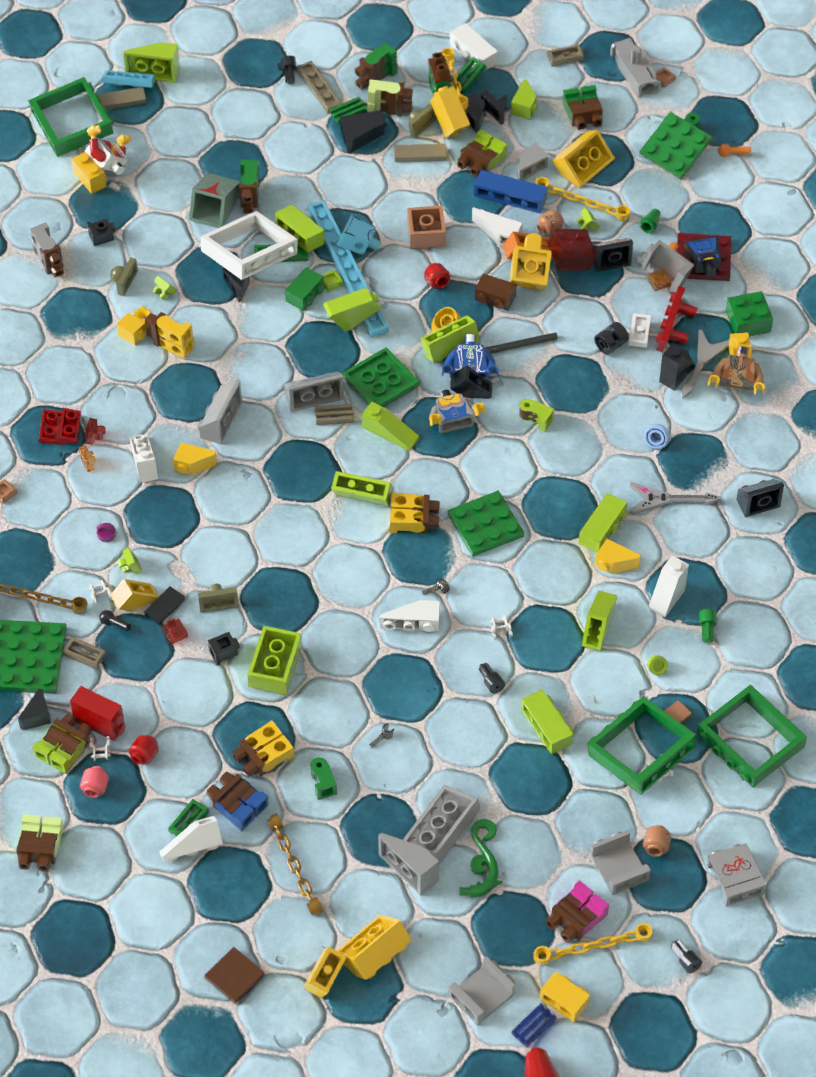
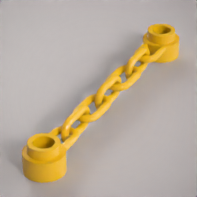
M444 48L441 52L445 56L450 74H452L453 82L451 86L456 87L455 90L465 111L468 107V98L460 94L462 87L456 79L458 77L457 70L453 68L455 64V50Z
M539 177L535 181V184L546 186L548 189L549 187L553 188V191L548 190V193L556 194L571 201H576L615 215L620 221H626L630 217V208L626 205H620L616 208L593 199H588L550 185L549 180L545 177ZM590 201L596 203V206L591 205Z
M641 923L636 927V930L626 932L624 935L602 937L597 941L589 943L580 942L563 949H549L545 946H539L534 951V960L539 965H546L550 960L559 959L563 955L571 953L577 955L588 952L589 949L612 947L616 943L625 941L634 942L639 940L647 942L652 937V927L647 923ZM635 933L636 938L630 939V934ZM640 933H646L647 935L641 936ZM610 939L611 944L603 945V940ZM583 945L584 950L576 951L575 947ZM556 951L557 956L551 957V952ZM539 956H545L546 958L540 959Z

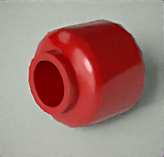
M432 263L426 268L424 278L432 288L442 289L449 283L450 273L441 263Z
M150 735L138 736L129 747L131 760L141 765L150 764L159 752L156 739Z

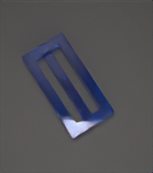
M540 1003L512 1030V1035L528 1048L556 1021L557 1016L552 1015L550 1010L545 1009L544 1005ZM540 1012L542 1013L530 1026L519 1034ZM545 1017H547L548 1020L543 1025H541L527 1040H525L524 1038Z

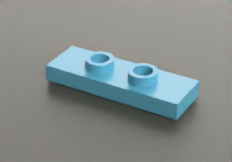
M105 70L102 76V83H110L117 86L130 85L134 88H152L155 83V75Z

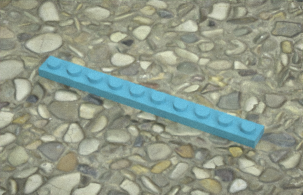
M325 201L309 204L308 211L314 223L323 228L325 232V245L349 293L368 288L350 250L337 245L342 234ZM380 310L364 320L371 337L388 332V326Z

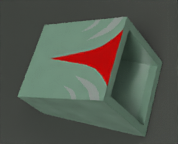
M207 173L192 188L189 220L216 228L224 226L239 197L240 181Z

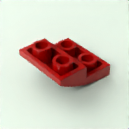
M62 408V412L43 409L38 443L58 445L76 443L81 411Z

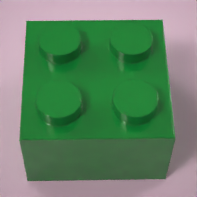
M762 291L727 298L726 314L734 334L748 333L749 336L771 332L773 316Z

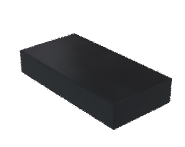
M169 586L144 611L145 616L160 625L185 600V596Z

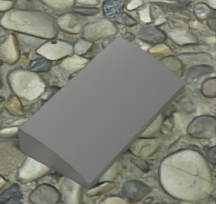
M444 785L403 840L425 847L429 852H434L439 858L440 864L480 810L478 799Z

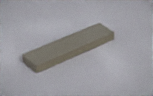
M312 61L297 66V72L327 114L330 113L329 109L342 104Z

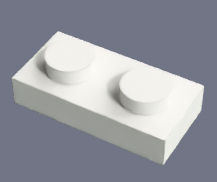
M633 313L629 346L647 348L651 315Z

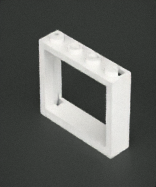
M255 211L202 235L201 251L243 280L296 255L297 238ZM255 228L276 242V244L242 260L221 246V244Z

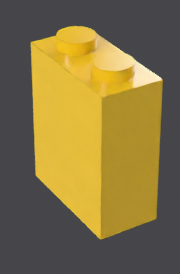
M444 86L438 89V92L434 93V97L430 102L445 138H449L464 131L470 123L454 86L450 88Z

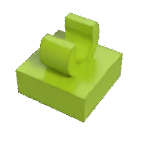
M587 208L580 211L583 217L578 218L577 223L582 225L580 229L583 232L589 228L593 231L600 228L594 215Z
M159 276L155 278L154 282L158 285L153 289L155 294L158 295L162 290L159 297L163 300L167 298L168 293L174 296L177 292L175 287Z
M129 547L123 550L125 558L117 561L119 568H122L124 573L132 570L135 574L142 571L134 552Z

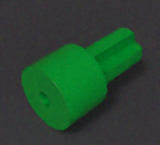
M713 609L699 611L702 641L706 643L714 641V626L717 624V612Z

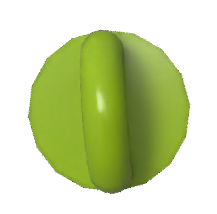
M653 655L647 662V668L654 675H662L668 668V662L661 655Z

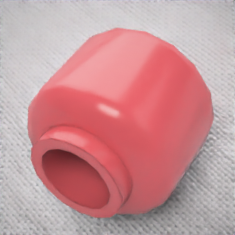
M99 766L88 768L84 771L80 788L86 796L97 798L105 793L109 776Z

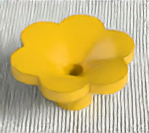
M141 306L138 310L134 311L133 315L145 322V318L152 311L147 310L145 306Z

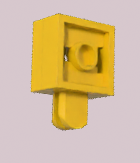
M528 234L525 238L524 247L516 245L513 250L509 282L517 284V287L544 291L547 286L551 251L541 249L542 237L539 234Z

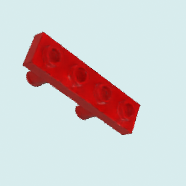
M678 286L676 292L672 291L669 302L672 304L667 306L664 314L667 316V319L663 318L660 329H663V331L658 333L655 341L658 343L657 351L664 352L669 340L683 345L687 342L689 334L675 330L673 327L678 313L694 318L698 308L681 300L685 290L684 287Z

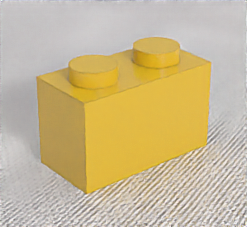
M86 152L72 158L75 175L91 194L107 187L105 172Z
M328 946L321 953L303 988L320 998L324 997L331 988L347 957Z
M556 971L540 990V1000L573 1023L589 1005L590 995L587 990L581 986H576L567 976L560 975Z

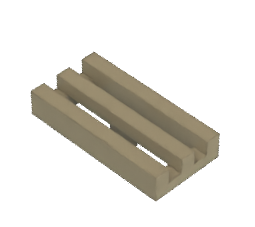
M580 45L547 51L552 67L584 60V54Z
M352 404L315 407L317 425L354 423Z
M75 637L70 639L62 651L64 656L96 670L99 668V663L103 662V657L105 658L107 655L105 650ZM74 644V645L79 646V647H81V648H83V649H79V648L74 647V646H72V645ZM88 651L93 652L99 656H95L91 653H88Z

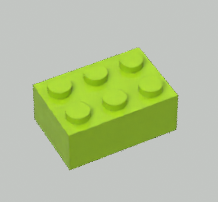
M263 626L247 674L248 687L287 695L302 649V634Z

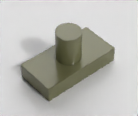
M216 583L210 587L211 591L198 593L200 613L239 607L236 587L222 589V586Z

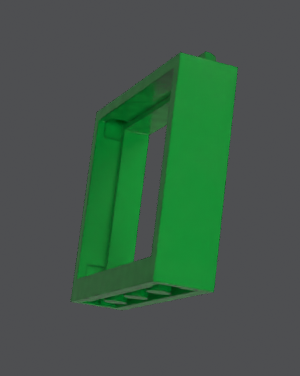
M85 77L28 100L34 118L57 157L90 144L89 139L91 137L87 133L88 128L58 140L42 112L43 109L86 92L102 119V122L95 124V127L100 126L101 133L96 135V138L102 139L114 134L112 117L107 116L106 107L100 104L99 95L97 93L94 94L93 85L91 82L88 83Z
M751 684L699 723L697 735L701 738V742L706 743L716 756H720L726 762V765L731 770H735L740 775L742 781L745 780L752 788L802 750L807 739L803 732ZM745 702L789 742L787 746L756 770L711 729Z
M643 696L638 701L633 702L631 707L624 713H620L611 724L606 725L597 736L592 737L587 743L588 756L638 794L642 795L697 747L695 733ZM646 713L680 738V740L637 775L604 750L603 747L642 714Z

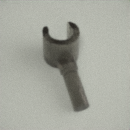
M440 579L433 587L422 590V593L425 595L440 590L442 594L450 591V587L446 580Z
M389 723L383 725L381 734L369 744L371 748L376 746L381 740L393 737L394 728L391 731H387Z

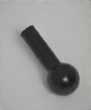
M104 610L99 615V620L104 625L112 624L125 631L131 629V624L116 618L110 610Z

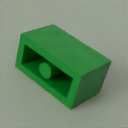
M306 267L286 288V302L304 311L307 306L313 303L316 296L323 292L325 288L324 276Z

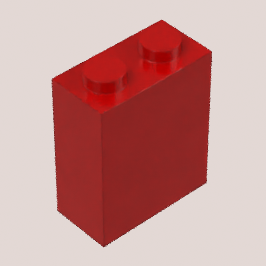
M80 686L70 700L72 715L76 719V723L80 725L85 723L91 727L92 731L105 737L109 736L111 740L115 741L118 735L121 736L126 727L122 705Z

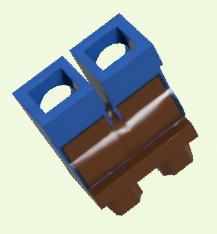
M226 771L220 778V783L224 785L221 789L216 785H211L207 789V796L212 800L213 807L241 831L254 820V816L257 817L269 806L268 795L264 792L260 793L248 781L242 779V776L238 773L234 776Z

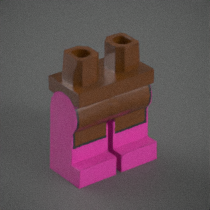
M579 880L574 885V888L552 907V912L546 921V925L551 930H556L559 926L563 927L564 930L561 932V937L566 943H570L574 939L579 941L583 938V935L587 934L608 915L609 904L596 893L593 895V891Z

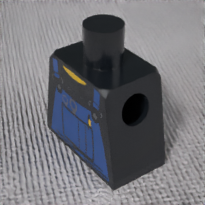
M718 236L685 241L683 254L689 262L694 264L693 271L695 273L705 272L706 277L709 278L715 276L716 270L720 269L721 262Z

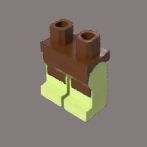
M370 79L367 112L380 110L381 113L402 117V112L412 111L413 89L404 88V83L401 82L397 84Z
M23 814L21 833L16 849L19 868L28 870L30 869L31 862L38 863V870L48 872L51 865L56 862L64 830L62 818L43 816L42 821L41 816Z

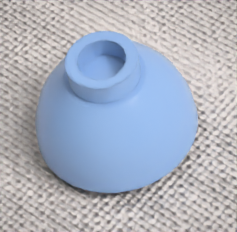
M652 424L644 431V441L652 449H662L669 442V432L661 424Z

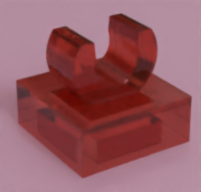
M90 418L85 428V444L93 445L95 439L103 440V434L106 433L105 426H97V419Z
M173 618L167 621V624L161 626L162 632L170 645L188 637V632L179 618L176 620Z

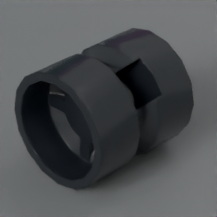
M613 322L594 337L597 348L605 355L611 354L629 340L627 330L619 322Z

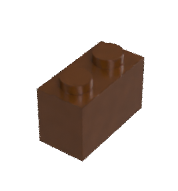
M483 273L475 288V300L508 311L516 297L517 284Z

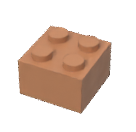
M443 205L407 208L410 249L446 246Z

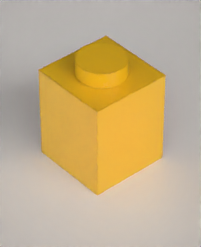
M127 313L117 323L118 336L133 345H136L146 336L145 322L130 313Z

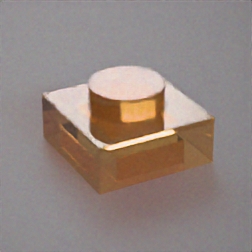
M664 269L647 274V280L654 291L671 286V280Z
M86 445L79 447L80 458L87 472L95 470L94 462L96 459L92 451L89 452Z

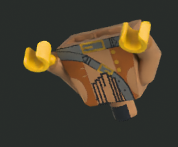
M738 346L736 356L728 355V358H723L714 368L707 384L709 386L711 382L716 383L715 388H718V385L753 390L755 395L757 390H762L763 395L765 394L762 370L759 364L754 362L753 358H747L749 347Z

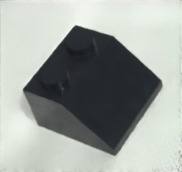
M771 479L739 488L736 500L744 516L748 517L779 508L781 506L784 484L781 481Z

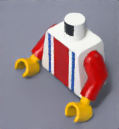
M93 125L89 127L87 133L91 139H89L90 144L85 152L102 169L115 172L117 175L122 174L127 162V148L125 144L131 141L130 136L128 135L124 138L123 133L117 138L118 144L96 138V135L101 133L100 126L95 127Z

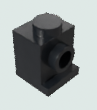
M108 219L94 223L87 222L88 234L93 246L114 241L113 233L116 231L113 222L109 223Z
M230 632L208 640L209 652L217 666L220 665V662L238 655V649L240 648L236 637L233 638Z

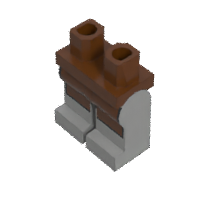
M45 222L30 228L33 251L45 268L47 275L52 273L55 278L63 275L61 247L59 244L56 245L53 238H50V230L47 223Z

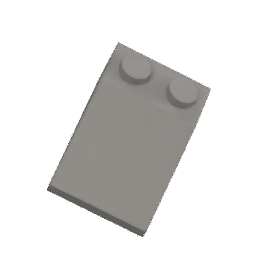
M384 833L378 835L379 856L420 896L439 881V858L434 852H429L425 847Z

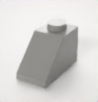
M537 143L522 150L517 179L525 180L548 168V155Z

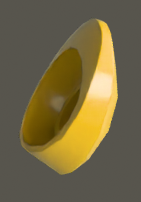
M450 307L441 309L432 320V332L460 319L459 313Z

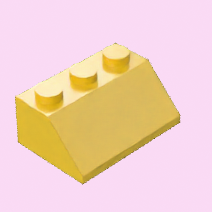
M597 129L585 132L556 156L552 162L562 177L580 188L615 158Z
M379 915L337 951L347 957L343 964L356 977L366 980L373 977L381 966L388 964L394 955L405 950L407 944L412 939L400 920Z

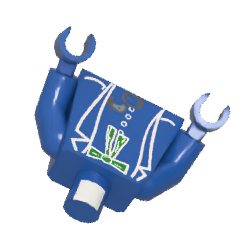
M473 334L465 335V344H458L457 348L450 352L441 376L444 373H449L450 378H452L453 373L465 366H469L483 377L488 375V378H491V374H496L499 377L498 367L489 350L484 349V345L476 344V335Z

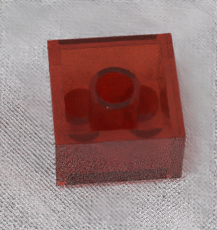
M554 229L548 242L557 270H590L597 256L587 229Z

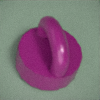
M103 523L97 526V537L99 540L109 542L115 538L116 529L114 525Z

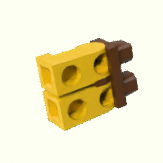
M160 312L158 315L150 313L145 318V324L150 326L147 329V336L153 338L155 346L159 347L161 345L163 349L183 359L195 347L192 324L187 322L183 325L179 324L163 312Z
M392 493L390 533L397 534V531H411L428 534V529H439V516H429V513L439 514L440 501L429 500L430 495Z
M273 721L253 732L246 739L240 740V747L232 752L233 758L238 764L245 759L249 761L243 765V770L248 777L257 773L261 777L266 774L265 772L272 770L286 759L290 761L295 758L293 746L282 735V732Z

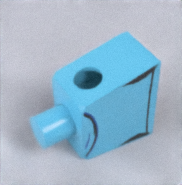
M351 214L337 245L362 255L367 247L378 251L381 241L373 238L376 230L373 226Z

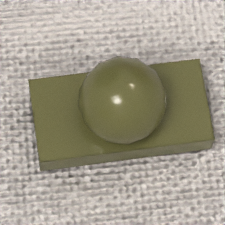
M431 103L422 111L415 109L409 114L408 125L412 137L416 138L437 120Z
M130 257L125 268L116 266L111 270L110 276L117 284L118 295L124 296L138 272L137 260Z

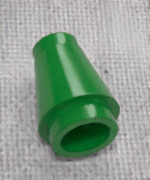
M652 209L641 219L640 227L644 232L651 233L656 230L661 216L658 209Z

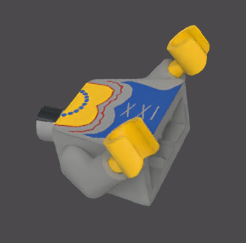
M443 390L440 392L441 398L436 399V406H433L431 409L429 421L430 426L438 424L439 433L442 434L474 426V414L479 416V413H486L484 403L474 404L468 399H464L462 394L451 395L450 390Z

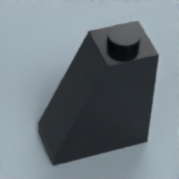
M380 110L340 117V130L347 154L384 135V127H387L385 116L382 117Z
M674 343L668 347L662 354L660 383L675 391L695 367L688 351Z

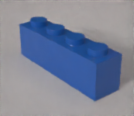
M484 170L480 171L474 184V197L540 214L547 200L548 187Z

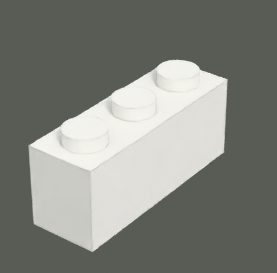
M466 23L450 32V45L461 53L463 58L469 61L474 56L487 67L484 71L498 63V51Z

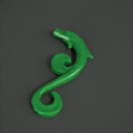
M488 819L476 821L471 828L474 842L482 854L472 858L470 868L473 873L481 875L487 870L486 867L482 866L486 864L489 867V875L481 884L478 881L476 885L460 887V895L470 896V898L484 896L502 883V881H497L499 869L494 855L477 835L478 830L483 828L488 831V834L483 836L484 841L494 838L497 828Z

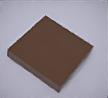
M235 947L204 975L209 983L234 1004L265 976L264 971Z

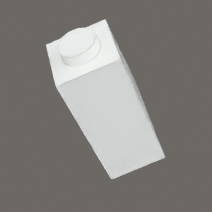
M674 556L670 557L661 570L649 609L664 617L667 616L685 591L689 564Z

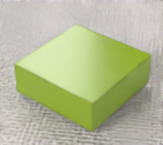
M335 269L322 274L327 292L344 285L343 280Z

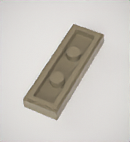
M143 87L98 94L101 100L100 104L104 105L106 110L146 104Z
M446 144L394 145L395 162L447 161Z

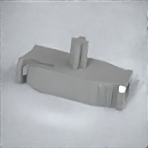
M628 38L613 43L610 55L613 58L615 57L619 70L637 97L658 93L661 88V81L656 79L655 71L642 53V48L637 47L633 40Z

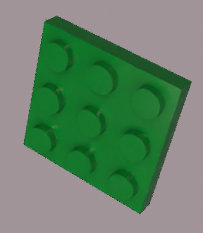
M670 111L639 153L682 180L712 141V137Z
M387 347L342 373L343 379L368 405L374 402L385 407L420 386V381Z
M499 490L448 510L447 515L472 557L524 537L523 529Z

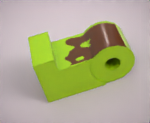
M524 399L519 404V416L525 421L539 424V429L545 432L554 420V409L537 401Z

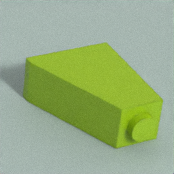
M367 287L323 304L329 318L345 332H348L381 309L378 302L380 301L379 296L375 291L371 292Z
M598 591L587 615L582 646L601 651L614 614L617 595Z

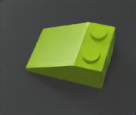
M160 42L124 50L126 72L155 75L156 81L176 83L180 71L178 44Z

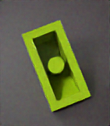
M523 79L511 102V114L530 120L532 115L536 114L538 104H536L537 96L526 79Z

